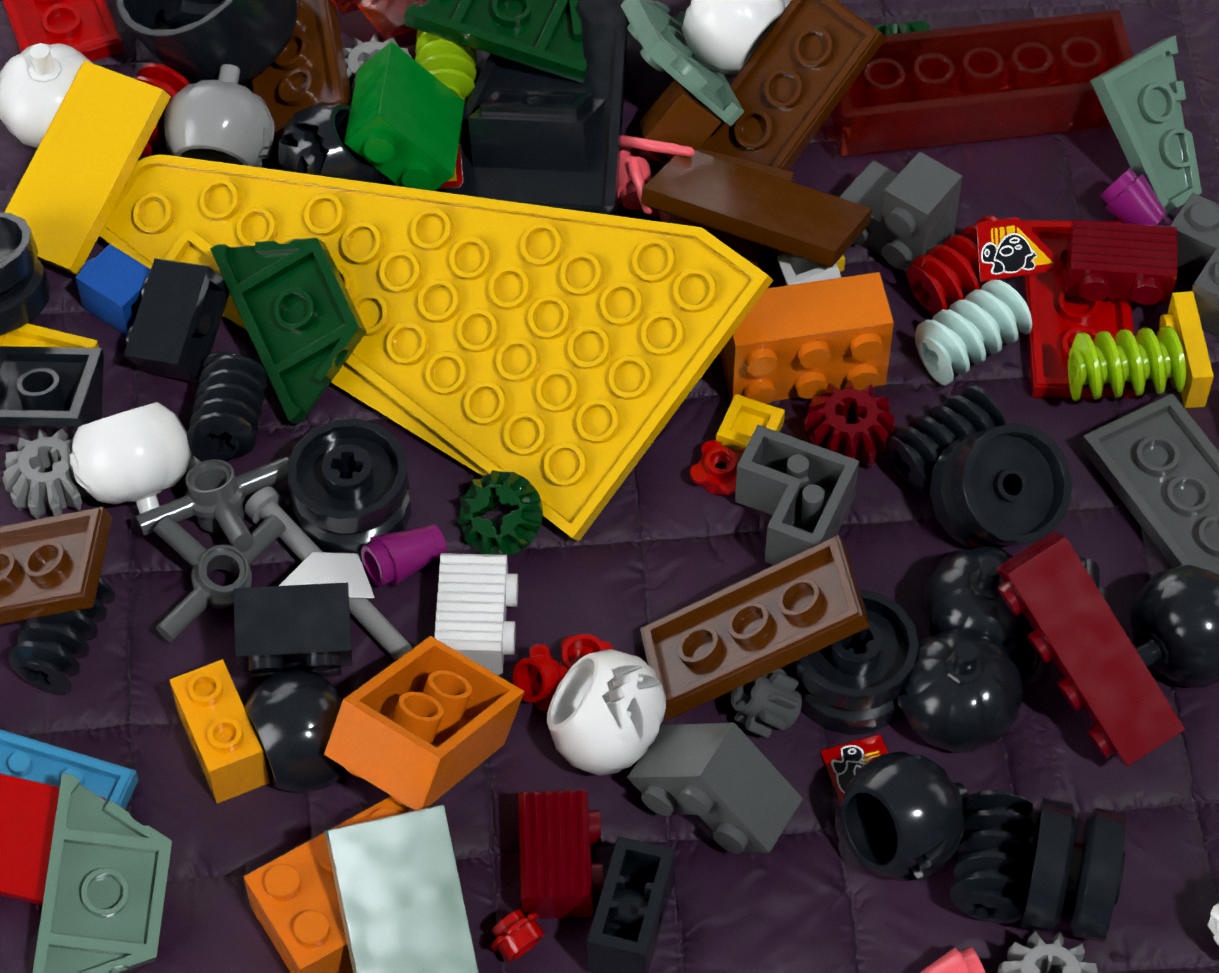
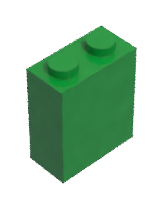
M391 41L358 68L344 144L398 186L435 191L455 174L465 101Z

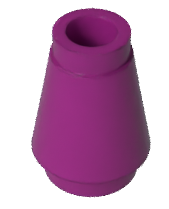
M1131 168L1099 195L1108 204L1104 209L1123 223L1170 226L1173 222L1168 217L1166 210L1144 175L1141 174L1138 177Z
M430 524L426 527L422 526L373 536L370 544L362 547L361 557L369 578L376 586L381 587L388 584L391 587H395L437 559L441 553H446L447 546L439 527L435 524Z

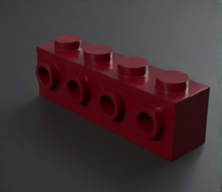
M1052 531L996 567L1004 581L1003 584L997 587L1001 597L1015 616L1022 612L1025 614L1034 631L1027 635L1031 645L1045 664L1053 660L1064 677L1057 682L1061 693L1074 711H1078L1083 707L1093 723V726L1086 730L1087 734L1105 759L1112 755L1128 767L1185 730L1066 536Z

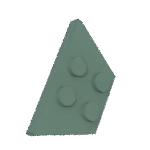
M624 0L621 7L630 22L627 29L641 43L643 49L640 51V54L644 60L660 72L665 70L725 123L732 126L744 113V110L724 74L707 69L693 58L695 54L687 47L682 31L685 12L681 11L674 19L668 15L671 11L669 7L657 0Z
M62 773L33 973H122L151 963L157 957L172 840L149 825L144 826L131 817L128 811L111 800L109 802L105 801L79 784L80 780L66 773Z

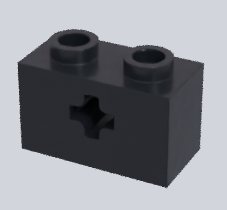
M618 836L587 940L589 972L649 973L675 881V849Z

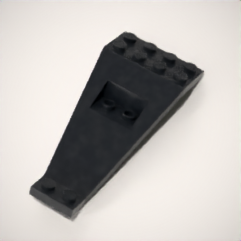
M578 0V15L581 18L584 59L587 62V74L584 84L490 53L463 110L459 143L464 182L460 188H438L435 191L616 216L628 43L627 26L629 25V20L621 7L624 0Z

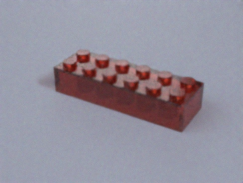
M1110 10L885 35L887 38L831 113L840 155L847 156L1111 126L1091 84V80L1133 57L1120 11Z

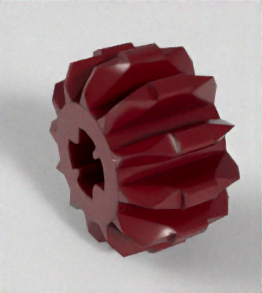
M851 379L843 390H839L829 383L824 390V395H813V399L809 403L808 415L804 419V433L809 438V443L856 459L870 469L875 462L876 456H886V438L892 436V433L895 431L896 423L895 419H893L894 415L889 413L890 404L888 403V397L874 398L875 391L872 384L863 390H857Z

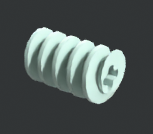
M990 280L981 287V290L972 291L965 297V300L954 302L949 306L948 310H941L933 316L932 320H925L917 326L915 343L919 357L932 378L939 384L946 386L953 381V372L959 375L965 374L970 370V362L979 365L986 360V352L995 355L1002 350V342L1011 345L1017 341L1018 331L1025 335L1030 333L1033 325L1031 313L1025 300L1014 288L1001 280Z

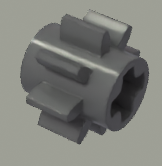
M777 669L732 690L731 704L738 711L734 717L735 721L746 725V730L764 738H769L773 727L779 730L789 728L798 718L802 705L801 695L795 690L799 683L798 680L787 676L786 671Z

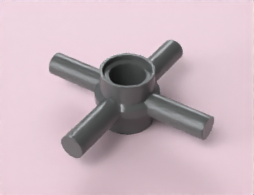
M191 453L187 468L188 473L186 475L188 488L186 496L136 515L135 519L141 534L145 536L154 532L155 526L166 515H169L176 522L196 516L197 523L203 530L224 532L232 547L237 548L241 552L247 551L252 547L254 540L242 520L245 514L244 498L246 495L264 487L288 479L287 464L289 458L286 456L235 476L234 469L228 462L218 459L201 462Z
M270 514L251 533L254 540L252 547L247 551L241 552L229 545H217L207 550L169 515L161 519L153 531L193 566L191 580L194 590L156 626L160 635L167 641L172 642L207 607L215 610H225L233 607V588H249L251 586L252 572L250 565L286 530L284 523L275 515ZM222 569L230 572L236 581L228 586H220L213 583L209 579L208 574L211 571Z

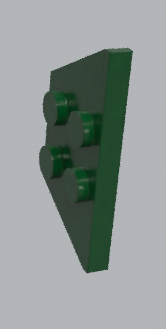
M428 0L420 7L413 3L407 7L404 13L405 26L583 84L586 80L587 62L584 59L581 18L578 15V0Z
M318 238L293 239L285 244H280L276 241L255 242V246L229 247L226 244L213 246L210 250L287 419L297 425L305 420L367 331L326 244Z

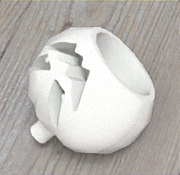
M691 0V4L685 13L682 31L687 47L695 54L693 58L707 69L718 71L722 74H738L785 10L784 0Z
M39 43L27 47L20 54L12 57L1 70L0 119L22 144L35 148L39 147L83 61L92 63L81 52L60 43L51 45Z
M158 402L79 426L72 440L73 451L69 454L70 465L73 468L77 483L98 502L115 505L126 501L136 502L139 514L160 506L156 495L164 489L173 487L186 474L191 458L187 431L177 415Z
M607 649L585 655L569 669L552 697L546 721L556 750L573 767L599 776L619 773L639 760L655 741L665 714L666 696L655 671L640 657Z

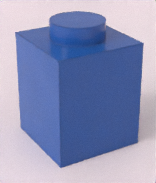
M109 244L96 258L88 260L75 277L83 309L127 336L130 327L134 324L142 299L143 283L149 276L151 269Z

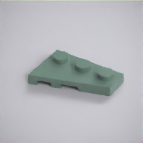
M1176 35L1159 41L1091 80V84L1131 169L1138 177L1141 174L1144 175L1167 214L1185 204L1192 192L1197 195L1202 193L1193 136L1190 131L1185 129L1181 101L1186 99L1184 82L1177 81L1173 55L1178 53Z

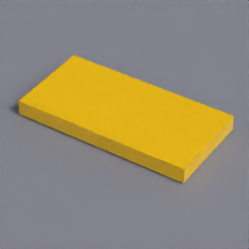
M83 61L4 212L16 215L26 221L38 249L37 258L40 261L74 275L79 274L171 98L163 89L88 61Z

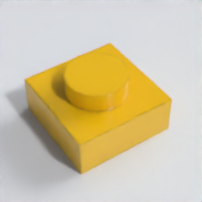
M735 394L716 434V441L721 442L722 446L734 451L745 450L757 425L780 432L784 424L785 410Z

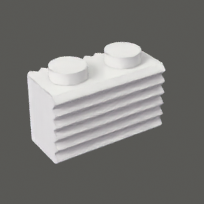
M441 553L434 638L496 675L502 674L504 655L515 654L516 623L515 621H506L507 607H517L518 574L508 573L507 555Z

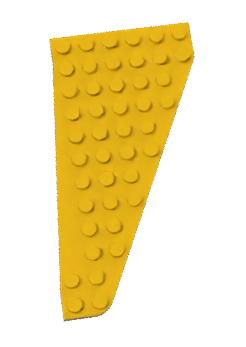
M152 155L137 161L99 235L109 244L149 269L152 268L154 258L206 265L222 278L223 276L210 250L215 245L226 244L229 247L255 246V242L276 241L277 243L285 244L293 239H320L326 244L367 331L331 383L483 477L490 474L492 470L515 472L523 476L538 491L542 501L543 516L577 541L581 540L773 282L769 275L702 227L171 155ZM229 293L223 316L246 329L235 302Z

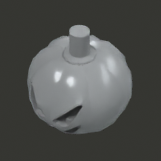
M224 64L220 67L218 80H201L194 84H188L170 99L164 113L166 148L171 156L252 167H261L262 159L268 160L274 142V120L266 102L261 96L238 84L240 69L237 66Z

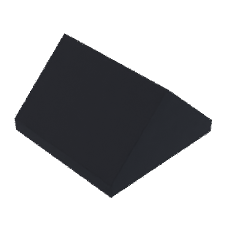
M0 346V429L40 428L41 430H60L62 428L63 430H77L79 426L102 419L104 367L102 348Z

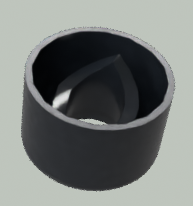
M116 0L122 19L157 62L174 69L184 76L190 84L201 80H218L220 67L224 64H231L240 69L239 85L253 79L267 69L283 52L292 37L298 17V0Z

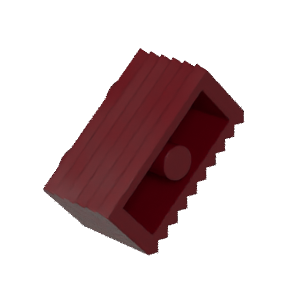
M1072 219L1067 242L1066 294L1070 297L1077 294L1079 297L1090 301H1099L1109 297L1111 300L1116 298L1122 301L1130 299L1143 305H1152L1160 301L1163 304L1170 302L1178 273L1177 227Z
M569 789L565 792L561 790L555 792L546 790L542 793L533 791L530 794L525 791L519 793L522 913L527 917L529 914L536 912L540 915L539 919L593 917V898H600L604 886L603 862L591 863L590 845H601L600 810H588V791L584 789L578 791Z

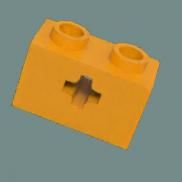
M219 660L170 679L179 717L216 804L269 784L270 780L263 749L224 660Z

